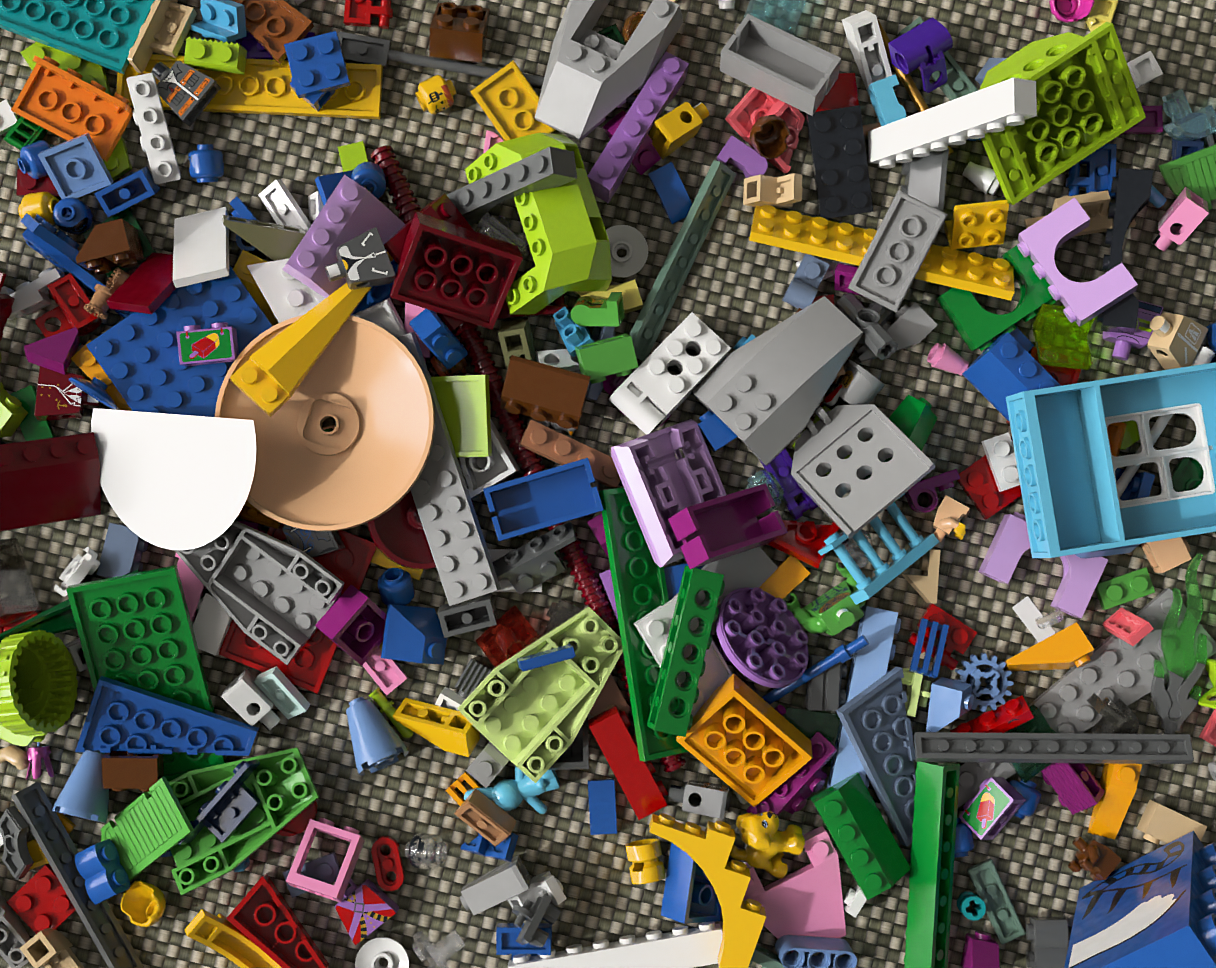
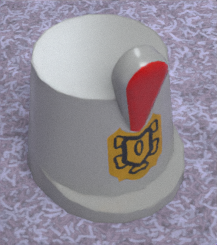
M848 359L845 363L847 367L846 375L842 376L835 390L824 399L828 406H833L838 398L847 405L869 404L885 386L867 370Z

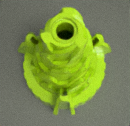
M44 630L9 635V637L1 640L0 739L11 744L31 746L33 742H42L48 732L58 731L65 721H68L71 712L74 710L78 687L76 667L62 640L59 637H55L51 632Z

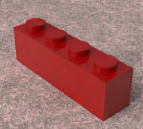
M614 706L588 720L589 728L638 820L667 806L665 796L668 795V792L661 780L656 782L652 774L656 772L651 760L640 761L636 734L632 736L628 729L631 726V722L625 711L620 713L617 707Z

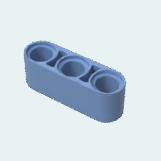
M784 935L775 944V950L785 968H856L857 958L846 940L841 938ZM794 950L791 954L786 955L787 952Z

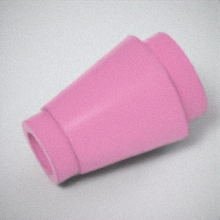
M939 343L934 344L927 357V362L931 363V367L962 376V373L969 365L968 361L945 343L942 345Z

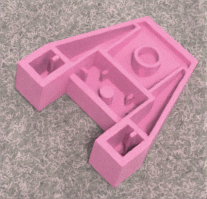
M823 826L803 835L805 838L804 850L811 864L765 887L762 886L754 867L745 863L747 868L750 869L751 879L743 900L754 899L765 907L766 919L764 926L777 939L784 935L842 938L846 936L839 858Z

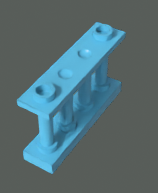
M894 502L886 509L910 541L908 543L910 546L908 550L899 547L878 516L869 523L893 555L891 556L893 562L889 565L887 562L883 563L861 530L852 537L875 570L873 572L875 576L870 579L869 576L866 577L842 544L843 541L849 538L844 532L840 535L838 532H835L824 540L826 545L818 551L822 556L834 550L857 582L855 586L858 590L850 595L856 605L871 598L939 543L934 533L925 538L922 535L918 536Z

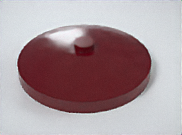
M411 490L389 511L368 522V528L374 543L394 563L418 570L436 567Z

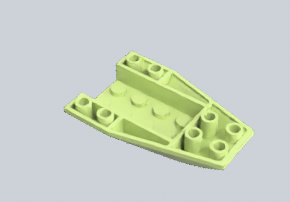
M587 607L495 667L457 709L509 761L534 783H537L576 738L623 652L621 638L590 607ZM568 644L574 648L575 656L572 659L524 672L519 668L517 658Z

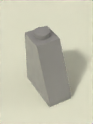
M518 855L512 858L511 862L507 861L463 886L460 900L467 911L471 910L473 915H476L525 892L530 888L532 878Z

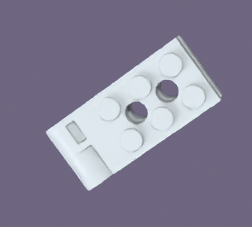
M691 312L614 391L609 401L646 435L653 433L687 399L691 391L717 367L723 358L728 356L731 347ZM693 349L698 355L690 356L686 350ZM676 368L680 374L672 375L667 369Z

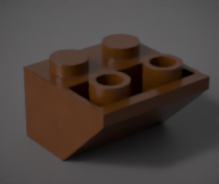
M453 2L438 3L430 25L429 57L482 63L486 49L490 9L479 5L461 6Z
M124 219L95 225L76 257L77 264L93 273L95 272L97 275L109 273L112 271L111 268L117 266L122 268L136 266L137 261L145 259L137 228Z

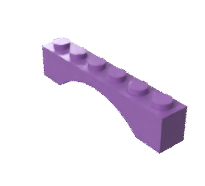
M668 52L664 53L588 174L594 196L607 203L610 202L654 122L674 99L686 80L689 63Z

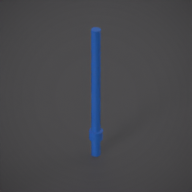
M862 635L847 645L842 644L834 649L833 654L805 670L803 675L794 683L786 687L776 688L761 698L769 705L837 663L848 661L852 658V654L869 645L868 640Z

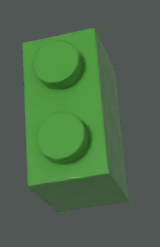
M626 333L575 347L580 372L583 375L590 376L591 384L603 382L606 380V376L616 374L617 377L629 375L632 373L631 369L639 367L632 337Z

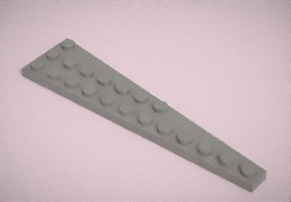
M1165 588L1135 614L1152 625L1154 629L1134 646L1111 634L1095 648L1092 657H1090L1091 661L1080 668H1077L1075 665L1028 705L1034 716L1033 719L1004 733H1083L1150 693L1153 676L1163 677L1165 684L1168 682L1167 669L1180 675L1190 669L1194 661L1202 662L1215 654L1216 642L1170 588ZM961 762L958 807L975 797L980 791V785L987 778L1003 777L1007 779L1032 763Z

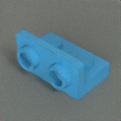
M200 0L202 21L191 24V30L201 33L203 37L215 38L224 43L226 41L228 43H235L237 39L247 36L245 7L243 4L231 0Z

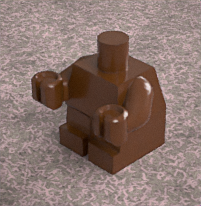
M1078 836L1072 842L1079 849L1075 853L1077 860H1072L1068 864V868L1073 872H1080L1082 868L1085 871H1090L1091 874L1089 876L1094 881L1106 880L1122 859L1107 846L1095 840L1085 841L1082 837Z

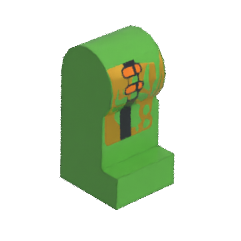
M611 292L608 299L595 300L589 296H583L577 300L571 310V318L579 326H620L625 317L622 292Z

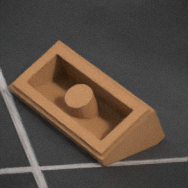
M477 789L467 797L454 813L494 846L499 845L512 833L516 824V820Z

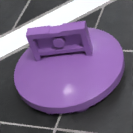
M758 587L739 588L730 592L722 599L718 606V617L715 622L719 639L715 642V645L723 659L732 662L743 675L762 686L782 688L798 680L805 672L808 664V636L802 630L793 613L787 609L786 602L781 598H775Z

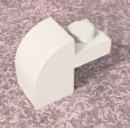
M550 871L533 877L530 888L508 899V902L513 909L514 905L522 907L526 899L533 902L531 911L537 898H543L544 894L552 898L550 903L553 905H559L567 898L563 893V886L560 881L551 875Z

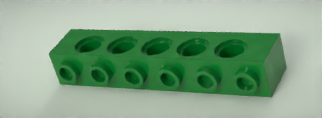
M685 565L647 726L654 731L686 737L687 730H690L692 726L693 716L691 712L693 703L695 704L699 697L698 682L705 672L706 663L704 657L706 650L710 648L712 643L710 632L712 624L716 622L718 617L717 603L719 596L723 594L725 588L723 574L698 568L690 570L689 566ZM700 591H704L705 599L698 605L696 601L697 594ZM697 617L699 625L696 630L691 631L690 622ZM691 644L692 653L689 657L685 658L683 655L684 648ZM681 672H685V681L678 685L677 676ZM679 699L678 709L671 712L670 705L672 701Z

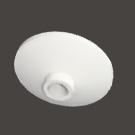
M616 225L608 228L606 233L610 242L612 276L626 278L635 275L643 268L648 257V245L644 236L637 229L628 225ZM624 249L627 254L621 258L617 256V251Z
M377 937L369 940L361 947L356 957L355 968H409V957L405 948L396 940L388 937ZM386 958L388 960V965L381 966L379 964V959Z

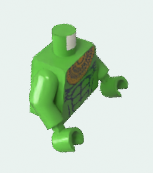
M838 562L836 563V568L847 580L830 589L802 609L794 593H790L793 602L786 603L787 609L795 614L794 617L811 634L826 633L834 636L865 615L862 607L865 605L866 600L856 605L850 597L851 594L858 590L855 586L857 582L847 568H841Z

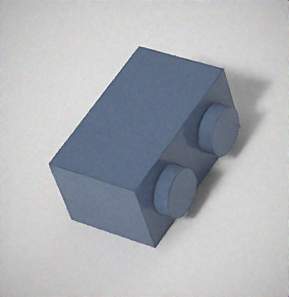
M109 523L97 575L111 578L123 576L135 570L142 572L143 563L140 561L142 553L148 548L149 542L140 538L126 525Z

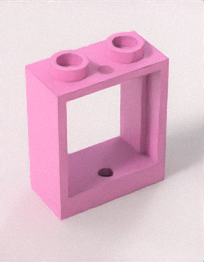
M319 818V821L310 819L286 882L292 887L341 903L363 847L364 839L359 835L360 831L354 828L344 826V829L334 827L335 823L330 820ZM317 831L351 842L334 885L300 874Z

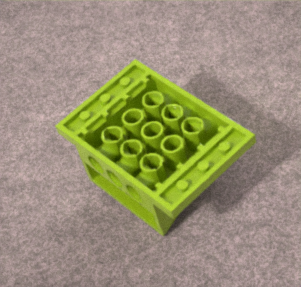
M1105 22L1084 37L1067 32L1029 43L988 70L979 89L987 88L1011 78L1036 81L1037 116L1026 119L1022 125L1005 126V130L1001 132L985 133V137L981 138L1005 199L1011 205L1021 201L1146 118L1114 25L1109 22Z

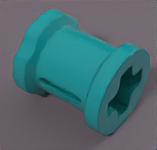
M964 891L959 895L956 901L957 908L967 919L975 921L985 915L986 905L977 894L971 891ZM973 901L975 903L972 905L973 910L969 911L967 907L970 906L969 902Z

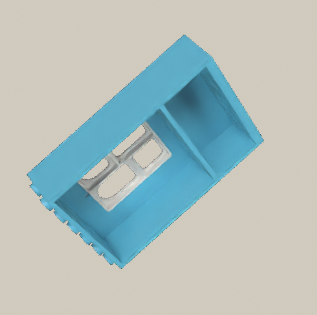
M1216 362L1023 391L1006 397L1032 558H1054L1216 532ZM1176 413L1186 414L1191 417L1196 426V435L1190 444L1163 450H1155L1153 448L1149 427L1150 418ZM1130 420L1136 421L1141 451L1137 454L1113 456L1107 430L1108 425ZM1191 457L1197 460L1204 471L1201 484L1193 490L1176 492L1173 489L1169 462L1172 459ZM1150 462L1156 463L1162 489L1161 494L1126 501L1120 500L1115 470L1119 467Z

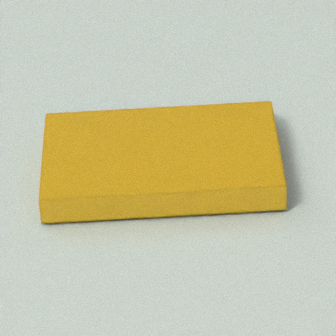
M514 60L470 91L504 141L539 132L552 133L556 130L535 120L539 96Z

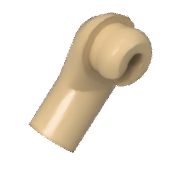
M14 745L0 749V764L8 761L19 770H24L28 767L29 761L24 750Z

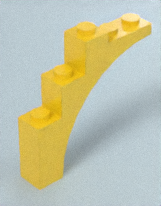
M661 813L658 816L653 814L649 823V832L670 841L686 852L702 868L714 887L723 916V935L718 954V967L748 968L766 919L765 907L760 902L754 899L743 900L751 875L750 869L743 862L738 860L728 861L735 841L734 829H731L729 824L722 821H716L715 823L708 821L706 829L703 831L697 824L691 822L682 824L676 822V819L670 815Z

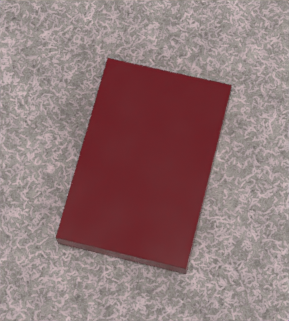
M153 252L106 300L109 308L153 314L176 289L172 281L173 255Z

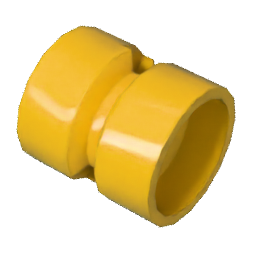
M642 839L626 844L628 861L633 863L629 867L632 884L653 883L666 878L663 861L658 859L662 855L659 839Z

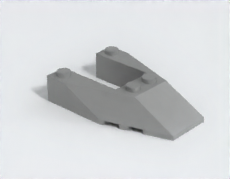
M569 0L552 44L535 113V120L578 141L583 140L606 120L605 116L616 107L620 108L626 102V98L635 90H640L644 87L683 23L680 5L670 0H653L627 44L623 45L592 31L610 0Z

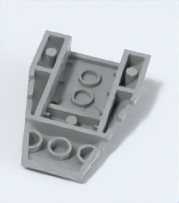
M824 296L730 353L691 393L746 444L747 448L767 466L806 428L812 414L822 402L823 396L830 385L833 384L839 370L847 361L863 332Z

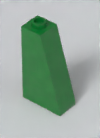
M908 394L888 419L922 451L937 421V416L931 410L933 406L922 397L916 399ZM893 457L886 459L884 462L890 461ZM871 475L866 476L863 480L870 478Z

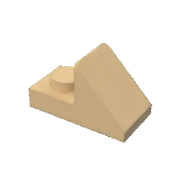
M930 549L920 557L919 567L920 570H923V576L902 574L926 603L937 604L940 550Z

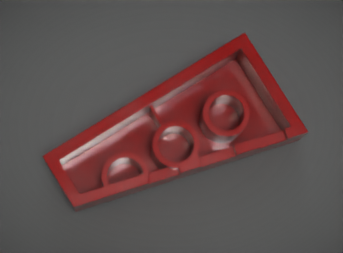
M267 873L259 879L226 918L282 968H327L329 966L328 961Z

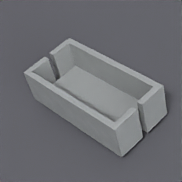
M747 14L736 29V34L731 36L721 50L720 71L813 116L824 100V96L828 94L838 79L841 58Z

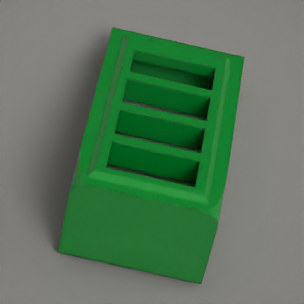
M20 117L3 140L21 150L26 145L43 140L48 131ZM26 127L32 129L34 133L30 135L25 132ZM21 135L28 139L25 143L19 140Z

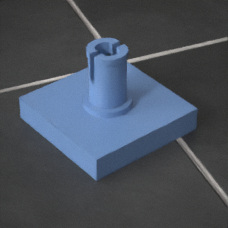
M89 133L41 151L38 154L61 199H76L109 186L114 182Z

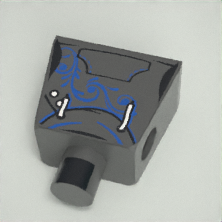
M286 524L282 527L286 539L282 541L302 550L311 558L346 548L338 531H310Z

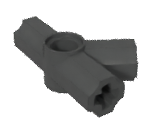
M852 293L843 294L836 301L835 306L863 332L858 341L859 343L866 344L880 360L888 359L896 352L898 344L883 328L884 324L894 315V311L874 301L865 308Z

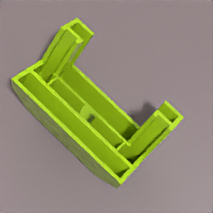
M539 132L496 143L465 169L470 184L548 147L574 152L577 179L559 187L523 193L513 197L535 267L512 283L506 297L510 314H536L567 291H607L612 281L610 242L578 146L562 134Z

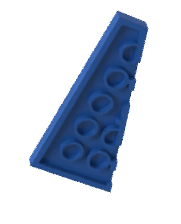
M101 676L98 680L75 752H85L86 750H97L100 753L127 751L128 753L137 754L187 752V755L215 753V755L249 756L259 728Z

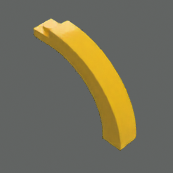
M201 909L185 928V933L188 937L217 951L240 968H282L226 919L227 917L220 913L215 916Z

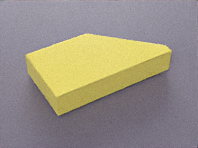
M1094 0L1090 14L1084 17L1091 32L1105 22L1112 23L1119 0Z

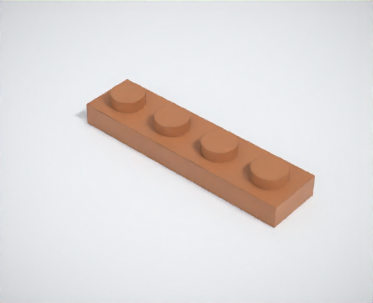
M530 420L519 443L520 446L561 465L588 458L595 481L612 489L618 487L620 477L612 457L536 421Z

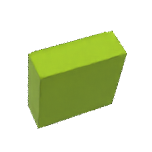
M363 141L338 147L343 172L354 170L363 162H369Z

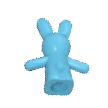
M515 766V779H504L499 781L494 787L475 789L479 790L491 801L493 800L504 811L516 809L524 799L539 814H545L547 806L536 795L559 789L560 781L555 770H547L537 783H534ZM470 789V790L466 791L465 794H464V800H466L467 797H468L475 789Z

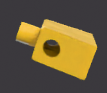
M684 102L654 122L649 137L652 139V145L662 160L698 133L703 124L702 120L709 116V111L703 103L700 102L692 107L689 102Z

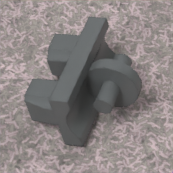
M544 894L543 898L538 897L531 911L533 902L526 899L522 907L514 905L512 912L517 916L514 925L521 928L524 920H526L516 942L521 945L529 943L539 948L544 946L549 934L538 928L541 920L552 925L557 921L561 913L555 905L550 903L552 900L550 896Z

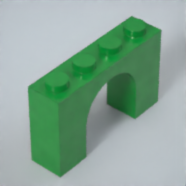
M1017 245L1002 255V258L1013 266L1014 276L1020 286V299L1016 308L1011 313L1002 315L990 313L980 306L971 291L951 288L936 299L970 351L977 348L980 351L985 350L994 342L993 337L999 333L1003 335L1007 332H1012L1016 329L1014 323L1020 319L1027 322L1039 314L1036 309L1043 304L1048 308L1057 302L1048 291L1050 285L1046 279H1040L1032 268L1034 262L1029 256L1025 258Z

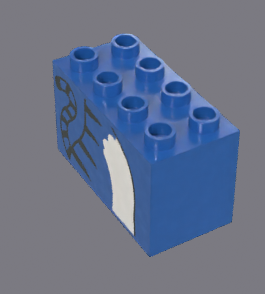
M1192 831L1111 872L1106 880L1093 881L1079 889L1064 968H1216V843L1213 842L1204 847L1196 833Z

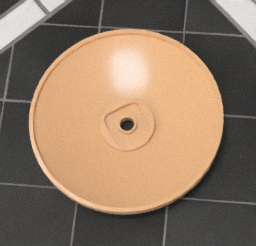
M301 315L272 326L243 349L232 363L224 378L216 403L215 417L254 420L256 465L250 492L246 499L253 507L278 522L303 530L338 531L363 525L389 511L402 500L420 477L430 455L434 438L435 411L433 398L421 367L408 349L385 329L370 321L350 315L292 397L270 417L231 381L230 377L250 359L249 356L303 316ZM329 417L334 418L336 421L335 429L331 432H325L322 428L323 421Z

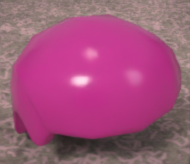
M1050 0L1049 4L1051 13L1057 20L1072 23L1090 14L1094 0Z

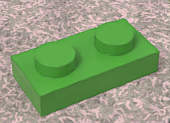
M1147 567L1099 582L1095 588L1103 610L1155 593Z

